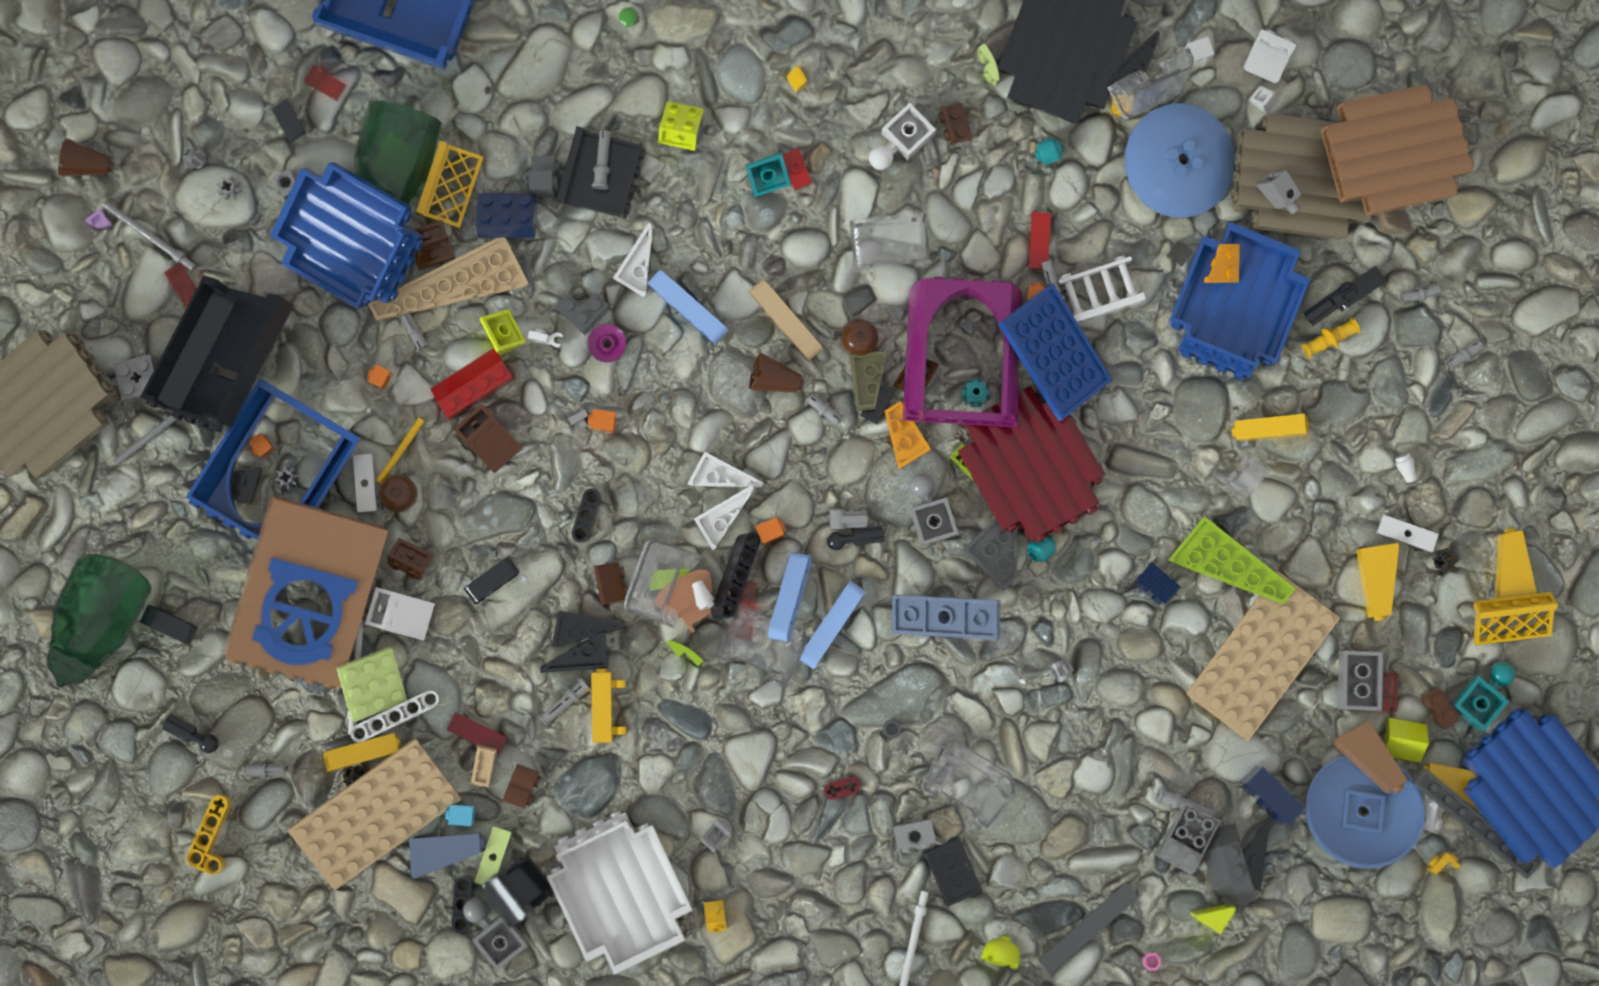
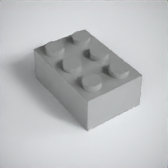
M1339 651L1338 709L1382 711L1383 652Z

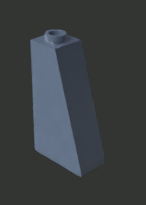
M482 833L409 839L412 878L423 876L482 853L483 849L486 848L485 837H482Z

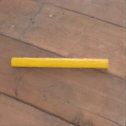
M418 417L377 477V482L381 484L387 478L424 424V420Z

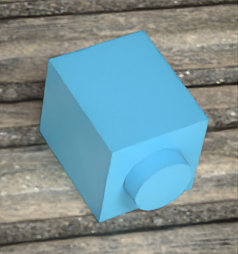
M451 804L450 808L446 809L448 825L473 826L476 806Z

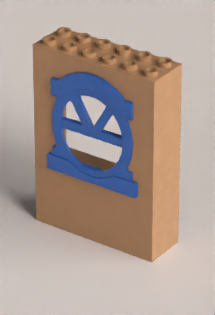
M271 495L223 652L228 661L239 664L240 661L245 662L248 667L259 669V666L267 669V672L278 674V671L286 673L285 676L293 679L302 677L305 678L304 681L312 684L321 682L324 683L323 686L335 689V686L341 688L336 667L349 662L388 530L383 526ZM294 581H314L328 592L333 605V615L328 616L274 601L282 588ZM271 609L291 614L276 629L273 628ZM301 617L307 644L292 645L282 640L280 635ZM310 619L329 624L326 632L317 640L314 639Z

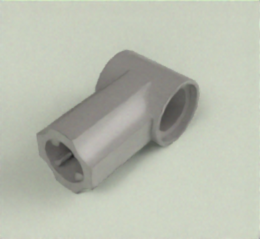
M829 511L830 530L867 528V511Z

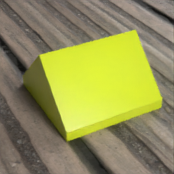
M509 309L480 318L489 339L500 356L526 343Z
M1388 717L1384 744L1392 757L1421 763L1429 744L1427 724Z
M1223 904L1191 911L1190 913L1192 917L1221 934L1236 910L1230 904Z

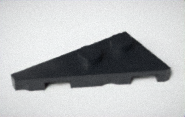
M1158 30L1122 62L1114 82L1126 95L1132 96V102L1137 97L1160 36Z
M255 467L253 469L233 472L232 497L252 503L263 468ZM197 479L187 481L186 485L192 487Z
M559 610L551 647L588 639L601 631L610 633L625 629V623Z
M599 632L542 665L541 673L608 668L606 632Z
M1265 822L1244 850L1256 891H1261L1270 823Z

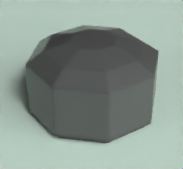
M894 719L886 721L882 727L884 735L890 739L898 737L901 732L900 723Z

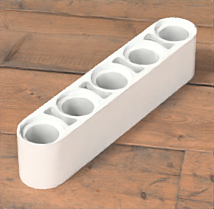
M426 691L355 725L350 732L351 738L356 742L369 740L437 707L440 703V696L434 691ZM429 694L436 696V702L433 705L426 703V697ZM415 702L419 708L416 713L412 714L408 711V706L410 703ZM393 711H398L401 715L400 720L397 722H393L390 718ZM377 719L383 723L382 729L378 731L373 728V722ZM358 728H362L365 731V736L362 739H358L355 736V731Z

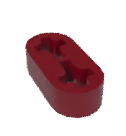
M855 777L836 780L825 786L824 794L831 800L853 795L859 791L860 783ZM849 780L857 783L854 791H851L850 788L843 790L842 786L848 785ZM833 785L834 788L841 787V790L835 793L836 796H832V794L827 793V790L830 789L829 786Z

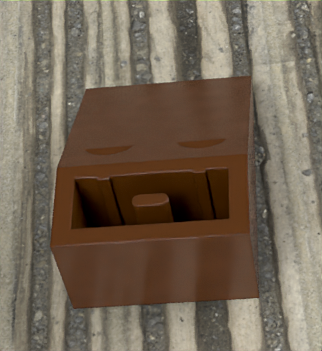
M482 403L453 429L494 473L523 448Z

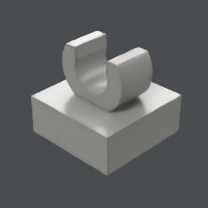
M583 406L567 415L571 425L577 423L581 430L588 426L584 420L588 414Z

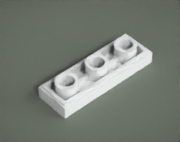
M373 454L353 455L357 513L378 511ZM365 480L368 481V485L366 487L363 486V482Z
M1382 515L1376 532L1379 535L1428 552H1433L1439 535L1438 533L1386 515ZM1405 531L1409 532V537L1405 536Z

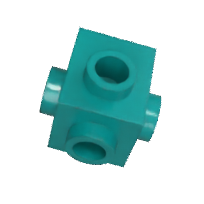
M971 379L969 383L965 384V388H962V399H965V405L970 404V407H981L982 404H985L986 399H989V387H986V382H981V379ZM973 389H978L980 394L974 395Z

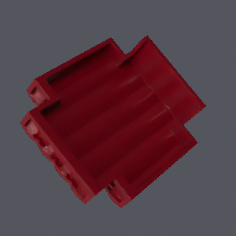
M1031 386L1019 391L1018 428L964 424V428L973 443L958 450V455L1003 533L1006 531L1009 533L1013 532L1021 524L1027 541L1040 543L1047 539L1046 535L1052 532L1056 534L1064 529L1063 526L1068 523L1073 525L1081 520V516L1085 514L1091 515L1098 510L1097 507H1099L1100 502L1090 485L1097 486L1102 483L1105 477L1104 471L1070 414L1063 420L1058 421L1048 403L1046 402L1042 405ZM1001 402L987 408L983 412L1001 413Z

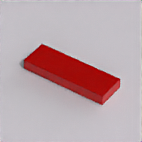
M1032 212L1028 265L1030 270H1043L1041 263L1048 261L1051 213Z

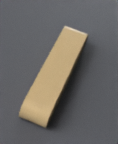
M764 279L748 291L807 361H810L823 350L820 343Z

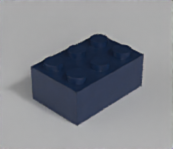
M478 193L476 214L478 238H535L538 206L535 193Z
M1255 766L1240 781L1243 785L1241 789L1247 795L1255 797L1257 799L1256 804L1261 809L1269 811L1271 813L1269 815L1270 818L1277 824L1290 825L1305 810L1264 767Z

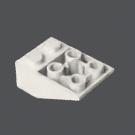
M376 587L365 625L425 640L435 603Z

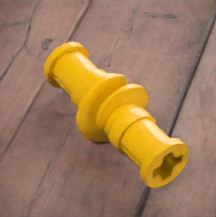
M1350 318L1349 322L1337 326L1333 330L1331 328L1321 329L1322 336H1318L1306 344H1301L1302 350L1306 357L1311 359L1312 355L1326 350L1331 345L1338 349V342L1345 340L1354 333L1359 334L1361 332L1360 327L1354 318Z

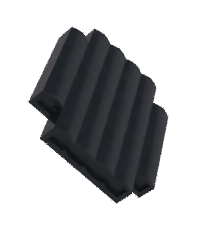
M1023 0L998 66V71L1014 77L1007 99L1077 125L1086 104L1104 110L1137 25L1135 17L1129 14L1120 15L1126 0Z

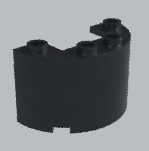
M528 855L523 859L519 856L510 863L512 867L501 875L499 873L493 875L481 885L483 888L481 892L509 928L554 894L550 883Z

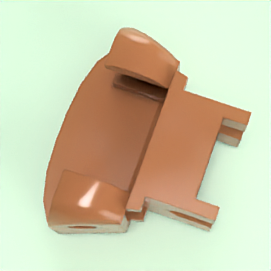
M696 570L681 576L666 586L656 598V605L672 618L675 616L677 618L682 617L691 633L696 631L693 624L711 614V608L700 611L699 607H696L692 587L693 583L703 580L710 594L714 593L710 572L707 570Z

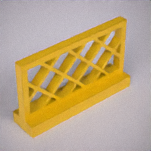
M440 141L416 215L436 221L442 220L443 223L460 229L483 156ZM449 150L457 152L460 160L450 163L447 157ZM471 157L477 159V166L469 170L464 160ZM462 162L466 172L457 176L452 166ZM450 168L455 177L444 181L441 175L442 171ZM469 174L472 180L471 184L463 188L458 178ZM457 180L461 189L451 193L446 184ZM444 185L449 195L439 199L436 189ZM463 192L466 198L465 202L457 205L453 195ZM450 197L455 207L445 211L441 201ZM438 203L443 213L437 216L429 214L430 207ZM456 209L460 215L458 223L450 221L447 213Z
M1552 592L1474 601L1476 615L1473 642L1475 645L1552 636L1554 610H1557L1558 603ZM1542 611H1548L1543 617L1538 615ZM1530 613L1523 620L1518 617L1521 614ZM1502 616H1510L1504 622L1500 620ZM1536 617L1538 621L1532 626L1529 625L1528 622ZM1491 618L1487 623H1481V619ZM1515 619L1519 621V623L1513 628L1508 626ZM1495 622L1499 623L1500 625L1494 631L1489 628ZM1543 623L1547 625L1546 630H1536ZM1523 626L1528 628L1524 633L1517 632ZM1504 628L1509 630L1505 635H1498ZM1484 631L1490 633L1487 637L1480 638Z

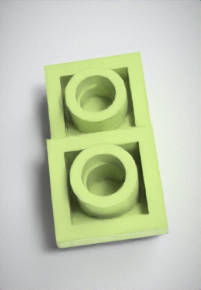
M984 43L978 48L977 57L983 64H987L983 70L984 78L988 83L992 82L996 86L999 82L997 65L990 50Z

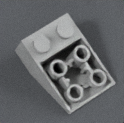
M1185 802L1162 840L1155 856L1188 874L1195 873L1220 821Z

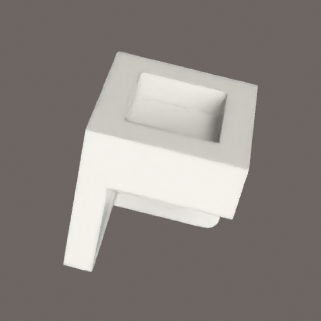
M1209 37L1187 43L1184 48L1185 52L1189 51L1193 62L1204 59L1205 62L1211 60L1215 55Z

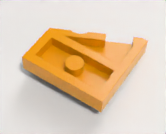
M1219 244L1216 256L1210 265L1212 269L1209 276H1205L1204 283L1239 282L1240 244Z

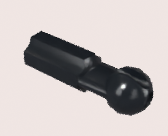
M1350 281L1342 283L1339 288L1304 312L1306 319L1312 326L1318 324L1346 302L1356 297L1358 293L1356 285Z
M882 525L855 529L850 535L833 532L827 537V545L832 550H840L845 544L853 543L855 546L885 542Z
M170 714L164 721L163 730L187 743L191 741L198 743L204 753H213L217 750L219 742L214 735L203 736L199 734L197 727L173 714Z

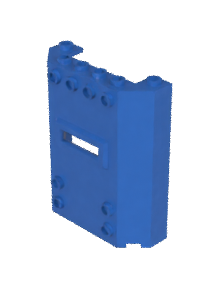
M324 0L323 4L319 3L318 8H315L313 11V21L319 27L445 70L448 65L447 61H452L456 54L475 0H396L390 17L383 15L388 0Z

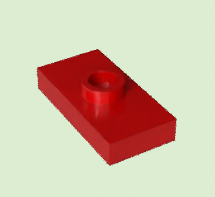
M799 148L783 153L782 156L794 191L811 185L812 181Z

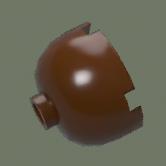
M864 319L849 322L841 334L842 346L850 355L860 356L874 352L879 341L876 327Z
M401 474L387 477L379 488V499L382 505L396 513L405 512L414 506L418 497V490L414 482L409 477Z

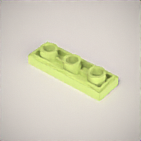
M493 826L474 881L475 883L483 885L489 878L499 873L512 834L511 831ZM492 853L496 854V860L491 859Z

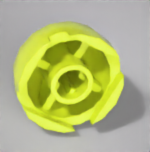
M1000 935L999 939H991L985 944L980 959L998 966L1005 967L1010 965L1011 969H1018L1021 954L1017 945L1011 942V938Z

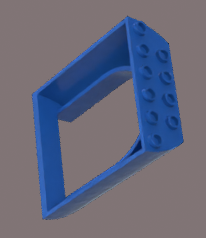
M261 378L245 401L230 433H225L186 496L190 500L188 502L190 505L198 509L200 506L207 510L205 512L207 515L214 519H223L222 523L231 529L238 528L240 529L239 534L248 539L253 537L256 540L258 539L263 522H247L241 517L232 497V476L239 457L276 398L281 399L341 435L336 446L299 503L316 508L319 507L361 439Z

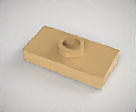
M481 745L477 746L471 784L488 788L491 786L498 749Z

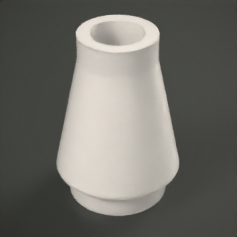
M1410 453L1397 456L1395 458V465L1405 478L1406 483L1416 480L1413 456L1411 457Z
M703 580L693 583L696 607H699L700 611L714 606V598L704 585Z

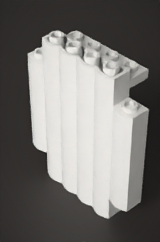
M621 811L611 814V819L606 822L601 819L593 823V828L589 830L583 828L576 831V836L571 839L566 836L558 840V845L555 846L558 862H562L564 868L561 869V866L550 870L551 874L547 876L586 962L605 954L614 975L685 941L686 938L676 918L693 910L654 825L649 826L646 823L638 827L639 832L636 833L627 813H621Z

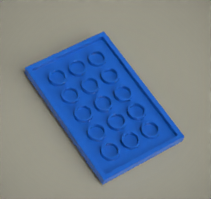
M1053 283L1046 286L998 323L1058 421L1066 418L1113 380Z

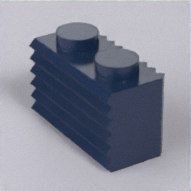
M1150 562L1135 579L1138 583L1136 586L1144 593L1148 591L1153 595L1151 599L1158 605L1161 603L1166 605L1181 588L1180 585L1153 562Z

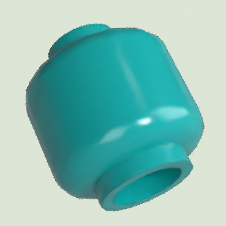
M1051 137L1037 144V151H1034L1038 162L1042 161L1043 164L1049 165L1059 161L1064 151L1059 139L1055 140Z
M1047 535V539L1040 543L1030 542L1027 553L1035 562H1046L1055 554L1056 542L1050 535Z

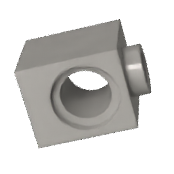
M290 169L280 170L273 177L277 188L285 200L296 180ZM286 180H291L289 187H283V183Z

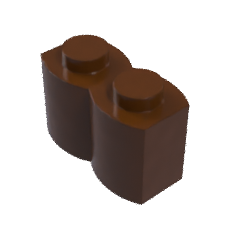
M1430 688L1421 694L1423 705L1431 711L1437 725L1442 728H1449L1460 720L1456 709L1449 704L1446 694L1441 689Z
M518 763L512 774L503 801L523 809L527 805L531 806L534 795H532L534 787L538 788L542 778L539 776L540 772Z

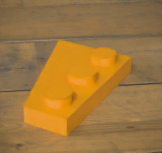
M901 401L884 411L898 470L931 450L914 421H902L903 403Z

